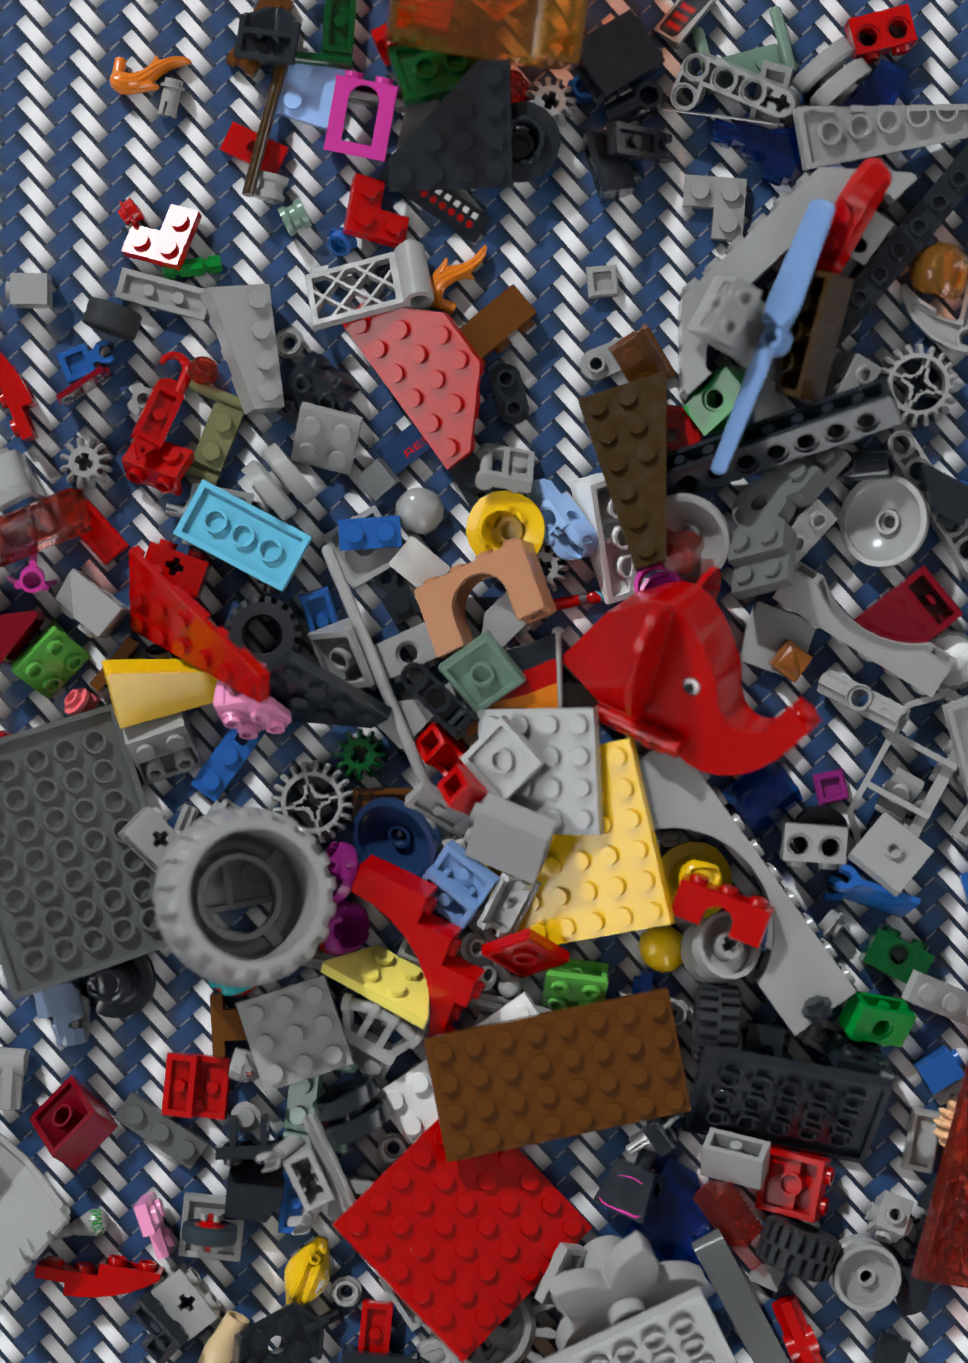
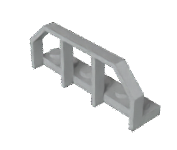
M949 689L935 693L932 698L925 696L908 701L904 707L910 709L948 697L955 701L963 698V696ZM890 731L846 811L856 845L862 838L854 810L866 788L915 813L913 820L907 817L903 826L916 837H919L954 771L958 767L951 738L943 751L948 754L947 758H944L911 739ZM893 739L938 762L928 778L933 781L928 792L922 790L914 805L870 782Z

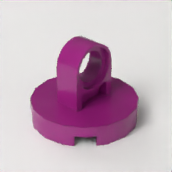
M334 841L324 851L330 860V864H327L330 876H335L336 890L332 892V903L337 904L342 902L352 890L359 866L363 862L357 861V853L351 844Z

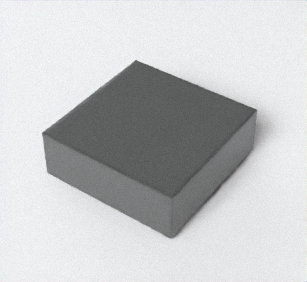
M382 457L377 458L356 477L375 501L379 500L401 481Z

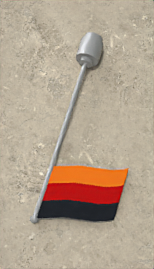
M554 627L552 630L553 634L527 645L505 649L527 678L524 683L487 709L564 708L561 633H564V629L562 627ZM473 721L467 727V738L478 733V722Z

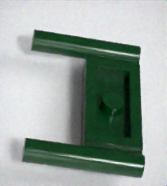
M324 0L321 52L297 51L295 63L346 70L352 69L357 0Z

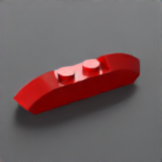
M867 158L857 168L842 189L834 204L836 209L815 266L816 270L837 275L842 273L892 183V174L880 158Z

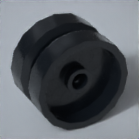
M373 1074L360 1075L338 1084L323 1093L312 1103L319 1120L329 1121L324 1130L331 1145L339 1146L360 1139L381 1127L391 1118L392 1113L385 1099L376 1098L380 1088Z

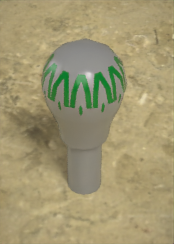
M91 1209L79 1218L74 1219L72 1223L66 1224L57 1236L52 1235V1238L58 1240L72 1235L100 1236L109 1228V1215L102 1209Z

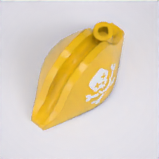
M318 1235L288 1261L284 1271L286 1305L296 1301L302 1307H305L326 1289L331 1274L327 1238Z

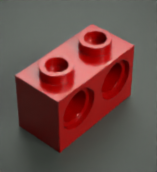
M909 4L850 18L844 26L847 40L855 48L852 60L863 58L867 64L880 60L881 55L892 53L895 57L909 53L911 51L910 48L918 40ZM892 26L901 28L904 37H892L889 33V28ZM862 34L870 35L873 38L874 45L864 46L859 41V36Z

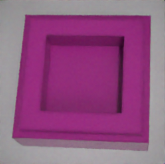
M842 768L812 775L818 805L850 799Z

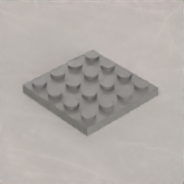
M598 707L493 708L478 711L477 716L480 718L478 721L479 738L501 716L506 715L546 760V763L509 800L510 802L558 821L554 834L600 835L604 833Z

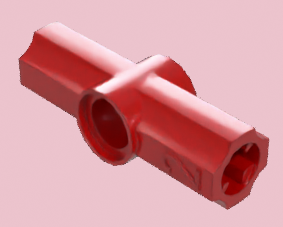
M796 1294L783 1296L771 1303L777 1322L784 1334L782 1338L792 1362L824 1363L819 1353L821 1349L811 1325H808Z

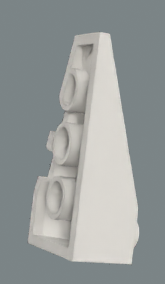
M598 473L572 480L570 484L573 501L590 521L597 533V549L590 556L605 604L609 605L625 600L634 594L633 585L637 573L603 474Z

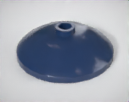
M384 797L367 803L357 813L352 826L353 843L360 859L364 862L373 854L422 878L436 861L438 852L437 840L427 819L422 813L404 806L405 802L399 799Z

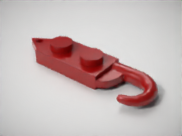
M176 351L167 352L159 360L161 365L170 359L176 360L181 364L182 371L177 381L163 378L159 379L153 386L130 436L134 439L136 460L141 459L153 450L158 451L162 447L184 399L194 370L191 361L183 353Z

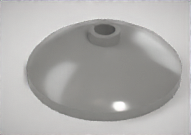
M893 475L892 478L870 479L859 482L845 498L839 516L840 534L847 550L857 560L875 567H892L907 561L923 544L929 527V512L924 496L913 483L896 475ZM891 518H894L895 525L890 528L888 522Z
M686 493L668 495L666 506V563L664 564L675 570L686 582L697 583L711 566L714 565L721 569L725 564L731 541L730 529L722 513L706 499ZM687 528H692L695 531V535H690L687 532Z

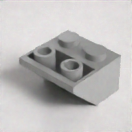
M185 711L122 728L125 745L145 785L204 766Z

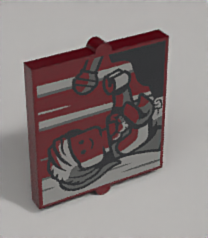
M99 366L55 395L60 405L69 406L111 378L110 370L108 367L103 368Z

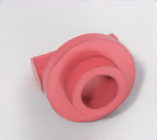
M83 687L73 689L64 699V711L68 715L73 716L94 709L101 700Z

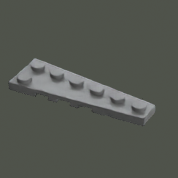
M968 104L799 106L792 108L803 171L968 138Z

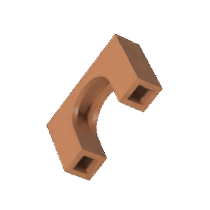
M520 538L509 539L502 544L503 547L495 551L482 552L475 557V561L468 564L453 566L449 569L450 573L442 577H431L423 582V586L414 590L437 658L446 660L473 641L466 620L465 606L472 589L483 580L498 578L504 584L519 621L531 624L557 612L532 543Z

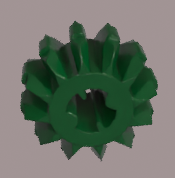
M363 728L357 729V739L354 738L351 731L345 732L350 743L339 739L336 743L340 747L345 748V750L334 752V757H344L345 759L336 765L337 768L341 769L346 765L350 766L345 774L348 778L351 777L354 769L357 770V780L359 781L363 780V769H366L367 774L371 778L374 777L375 772L371 765L382 769L384 764L375 759L376 757L387 756L386 751L376 752L375 749L384 744V741L380 739L374 744L370 742L375 736L374 731H370L366 739H363ZM360 745V749L365 747L368 750V753L365 755L366 761L360 763V759L357 761L353 759L352 755L356 753L354 747Z

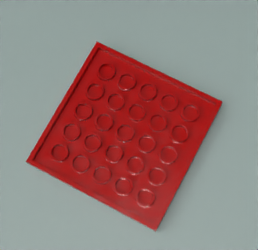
M439 1119L429 1126L331 1224L462 1363L540 1283L559 1243L577 1244L592 1228L584 1217L518 1148L447 1162Z

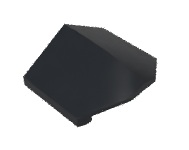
M267 6L250 13H243L240 15L233 56L266 66H294L301 23L284 8Z
M246 1159L240 1165H230L224 1219L267 1223L272 1213L283 1200L285 1180L279 1169L262 1173L261 1170L265 1168V1164H255V1159Z

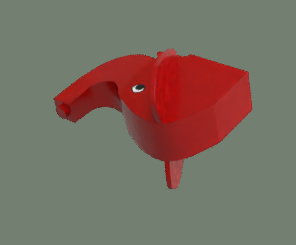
M714 565L702 575L695 585L686 581L668 582L632 594L601 617L562 656V662L598 702L601 701L632 718H637L650 725L657 724L666 733L685 740L679 757L686 764L702 772L716 775H738L757 770L785 754L823 721L817 715L815 708L802 697L775 718H763L756 714L748 705L742 687L740 654L730 626L723 612L716 604L721 586V570ZM652 748L654 751L658 752L659 754H663V753H664V752H662V751H660V750H657V749H655V748Z

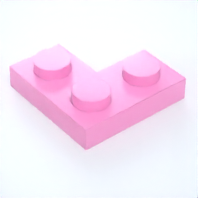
M153 1191L141 1196L134 1206V1211L143 1237L150 1236L157 1260L170 1256L173 1251L172 1246L175 1245V1238L170 1227L166 1228L163 1217L166 1216L164 1204L161 1198L156 1199Z

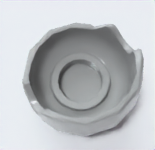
M412 488L402 493L395 503V516L400 515L401 527L404 530L414 534H427L436 530L443 520L444 506L442 500L435 492L426 488Z

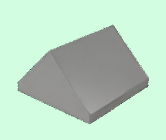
M349 617L306 635L319 666L357 688L375 685L373 673Z

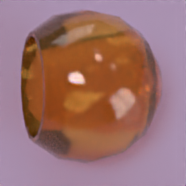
M937 242L924 247L917 253L911 264L910 280L913 289L955 301L968 287V257L959 247L949 243Z

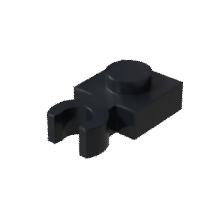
M390 568L388 569L392 576L390 583L383 584L378 576L374 577V581L380 589L387 592L388 595L380 600L397 626L421 612L408 584L399 588L397 585L398 575L394 569Z

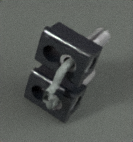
M680 1114L646 1120L647 1125L629 1137L630 1144L626 1146V1150L629 1151L628 1153L633 1155L650 1144L653 1145L660 1157L674 1150L680 1133L673 1122L680 1118Z

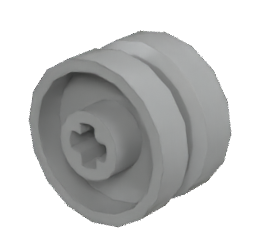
M841 37L829 45L793 78L791 83L801 95L808 94L820 86L812 95L809 102L810 106H836L840 104L871 74L872 69L863 58L855 59L843 67L852 57L855 49L846 37Z
M274 442L263 451V458L272 468L269 473L260 462L255 460L246 465L242 472L252 483L253 490L269 509L272 508L286 522L297 513V507L287 495L292 492L301 503L307 505L318 496V493Z
M728 911L708 916L699 925L693 923L685 931L682 938L681 958L684 966L694 979L702 983L723 984L746 976L755 968L760 957V946L756 948L728 937L732 928V918Z
M853 1234L840 1239L841 1248L828 1281L833 1291L847 1306L861 1312L878 1311L889 1305L898 1294L901 1285V1268L896 1258L874 1237L865 1234Z

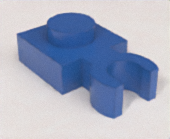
M108 340L97 342L90 351L87 344L83 343L56 354L67 383L72 384L95 370V364L109 365L116 361L114 355L106 358L101 356V350L110 345Z

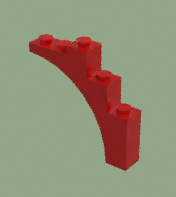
M371 854L359 866L351 892L370 902L387 916L404 935L417 956L427 982L430 1000V1028L428 1036L455 1031V1028L452 1027L454 1019L457 1020L460 1017L464 1007L466 1008L473 999L478 1000L484 990L485 983L482 982L485 969L456 956L462 941L458 940L462 928L432 914L438 901L434 897L438 886Z

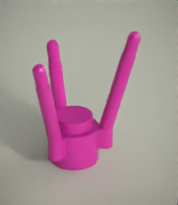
M33 535L30 563L22 569L20 578L17 579L11 575L7 576V581L13 584L15 589L22 588L26 592L36 593L41 589L48 591L50 587L57 584L56 579L45 581L44 571L37 566L38 535Z

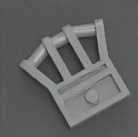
M351 993L343 995L341 1002V1011H343L342 1025L353 1059L357 1063L358 1069L367 1074H373L374 1078L382 1081L395 1058L409 1048L413 1049L419 1045L424 1035L419 1030L414 1031L400 1016L375 1002L354 998V994ZM354 1010L368 1013L361 1026L354 1023ZM375 1017L387 1024L380 1037L368 1031ZM395 1028L404 1038L392 1044L387 1040Z

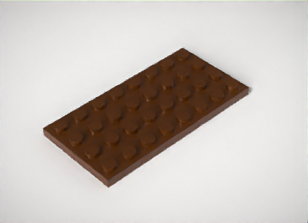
M667 987L423 1038L447 1162L692 1111L691 1106H689L688 1089Z

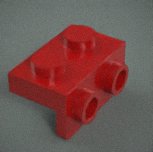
M133 441L121 461L126 478L131 482L156 488L165 494L171 493L180 496L183 492L181 479L195 457L193 450L164 441L158 451L153 450L141 459L136 460Z

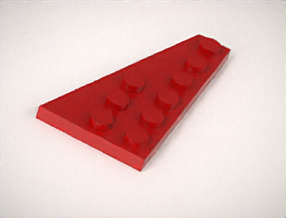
M139 545L129 549L130 629L259 704L268 700L269 671L244 647L238 649L228 639L230 633L222 626L216 628L208 620L210 614L179 584L172 585L163 576L164 569L157 563L151 565L144 558L145 551Z

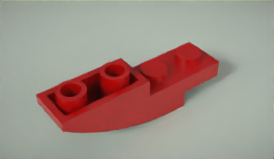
M0 351V402L5 410L8 408L10 410L13 420L9 421L15 437H21L23 441L29 443L39 437L27 410L38 406V403L21 373Z
M111 1254L109 1258L104 1257L99 1264V1268H94L95 1264L91 1262L78 1261L76 1264L65 1263L64 1258L47 1256L46 1259H41L36 1265L34 1278L65 1283L63 1295L107 1297L130 1293L160 1281L165 1267H159L157 1262L151 1260H139V1263L127 1261V1257L117 1254Z

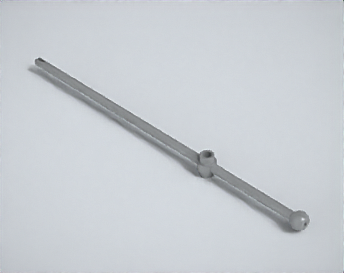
M325 545L322 548V554L386 705L392 708L391 719L418 783L423 779L431 783L334 548L331 545ZM436 824L442 838V843L437 844V857L451 839L466 850L468 843L463 841L465 835L456 837ZM483 905L475 916L476 922H478L484 910ZM479 927L485 943L497 940L492 928L483 930ZM494 963L501 979L498 984L500 994L507 999L519 995L522 992V982L520 979L512 975L510 971Z

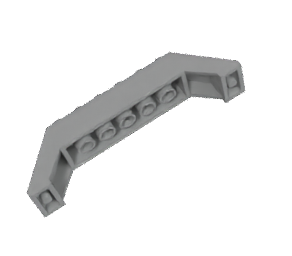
M819 167L814 173L807 170L795 182L796 185L792 188L793 193L789 194L785 191L773 203V206L770 208L771 213L768 216L762 213L752 222L747 230L749 234L745 238L740 234L727 246L728 249L724 252L726 256L723 259L717 256L704 268L705 271L702 273L704 277L698 281L694 277L682 289L680 293L682 298L678 305L679 397L683 401L696 388L700 387L711 374L706 368L707 343L688 332L686 328L715 274L738 276L752 286L756 284L788 253L810 201L824 199L835 204L845 184L857 169ZM890 171L892 183L879 204L884 211L888 210L917 180L913 173Z

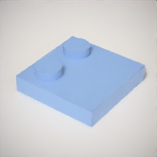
M297 63L294 66H289L275 114L327 131L336 75L344 76L345 70Z

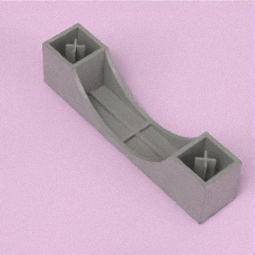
M652 748L638 756L654 830L660 828L689 829L702 832L724 842L740 855L757 879L763 897L769 901L768 905L775 907L767 929L764 954L759 967L753 975V979L792 1033L797 1035L812 1024L801 1013L802 1008L805 1006V1001L815 995L829 997L832 1002L831 1009H833L856 993L852 986L856 980L842 963L837 965L833 960L838 955L832 946L824 938L818 939L815 933L819 931V928L805 912L801 915L797 908L801 903L787 887L785 889L781 887L779 882L783 878L773 864H770V862L765 864L761 856L765 853L756 840L752 839V837L748 839L745 837L742 831L747 829L736 813L732 812L729 814L724 806L728 804V801L718 788H710L706 782L710 778L708 773L699 771L686 764L679 756L675 759L666 753L659 754Z

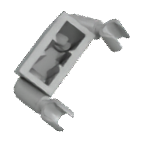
M292 1134L277 1144L273 1151L258 1154L256 1161L264 1160L265 1168L261 1170L264 1173L278 1169L282 1160L304 1207L302 1215L290 1216L288 1218L287 1226L294 1227L292 1235L308 1234L311 1230V1220L316 1218L327 1202L335 1198L309 1137L303 1138L300 1135Z

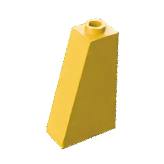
M120 659L101 661L120 729L214 702L217 679L183 659Z

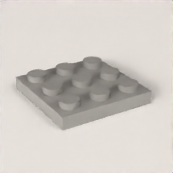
M325 974L236 1003L264 1092L354 1064L348 1040Z

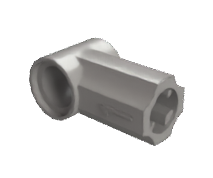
M0 1047V1110L22 1108L23 1078L28 1068V1049Z

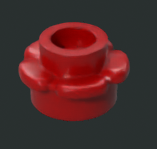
M131 198L124 202L119 201L121 208L117 212L126 225L129 226L132 223L135 226L139 225L138 222L143 220L145 216Z

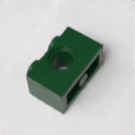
M885 924L883 929L875 925L859 956L861 961L906 984L914 969L924 974L927 973L935 958L934 955L927 952L930 946L914 938L911 943L901 939L902 932ZM896 947H903L905 949V957L900 962H892L891 952Z

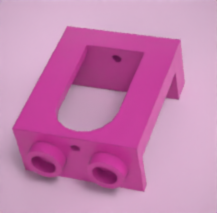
M345 70L344 76L336 75L324 150L385 162L388 160V144L397 94L400 92L399 87L393 86L394 79L376 76L375 82L363 80L364 73ZM360 85L372 87L379 97L372 145L342 140L349 96Z

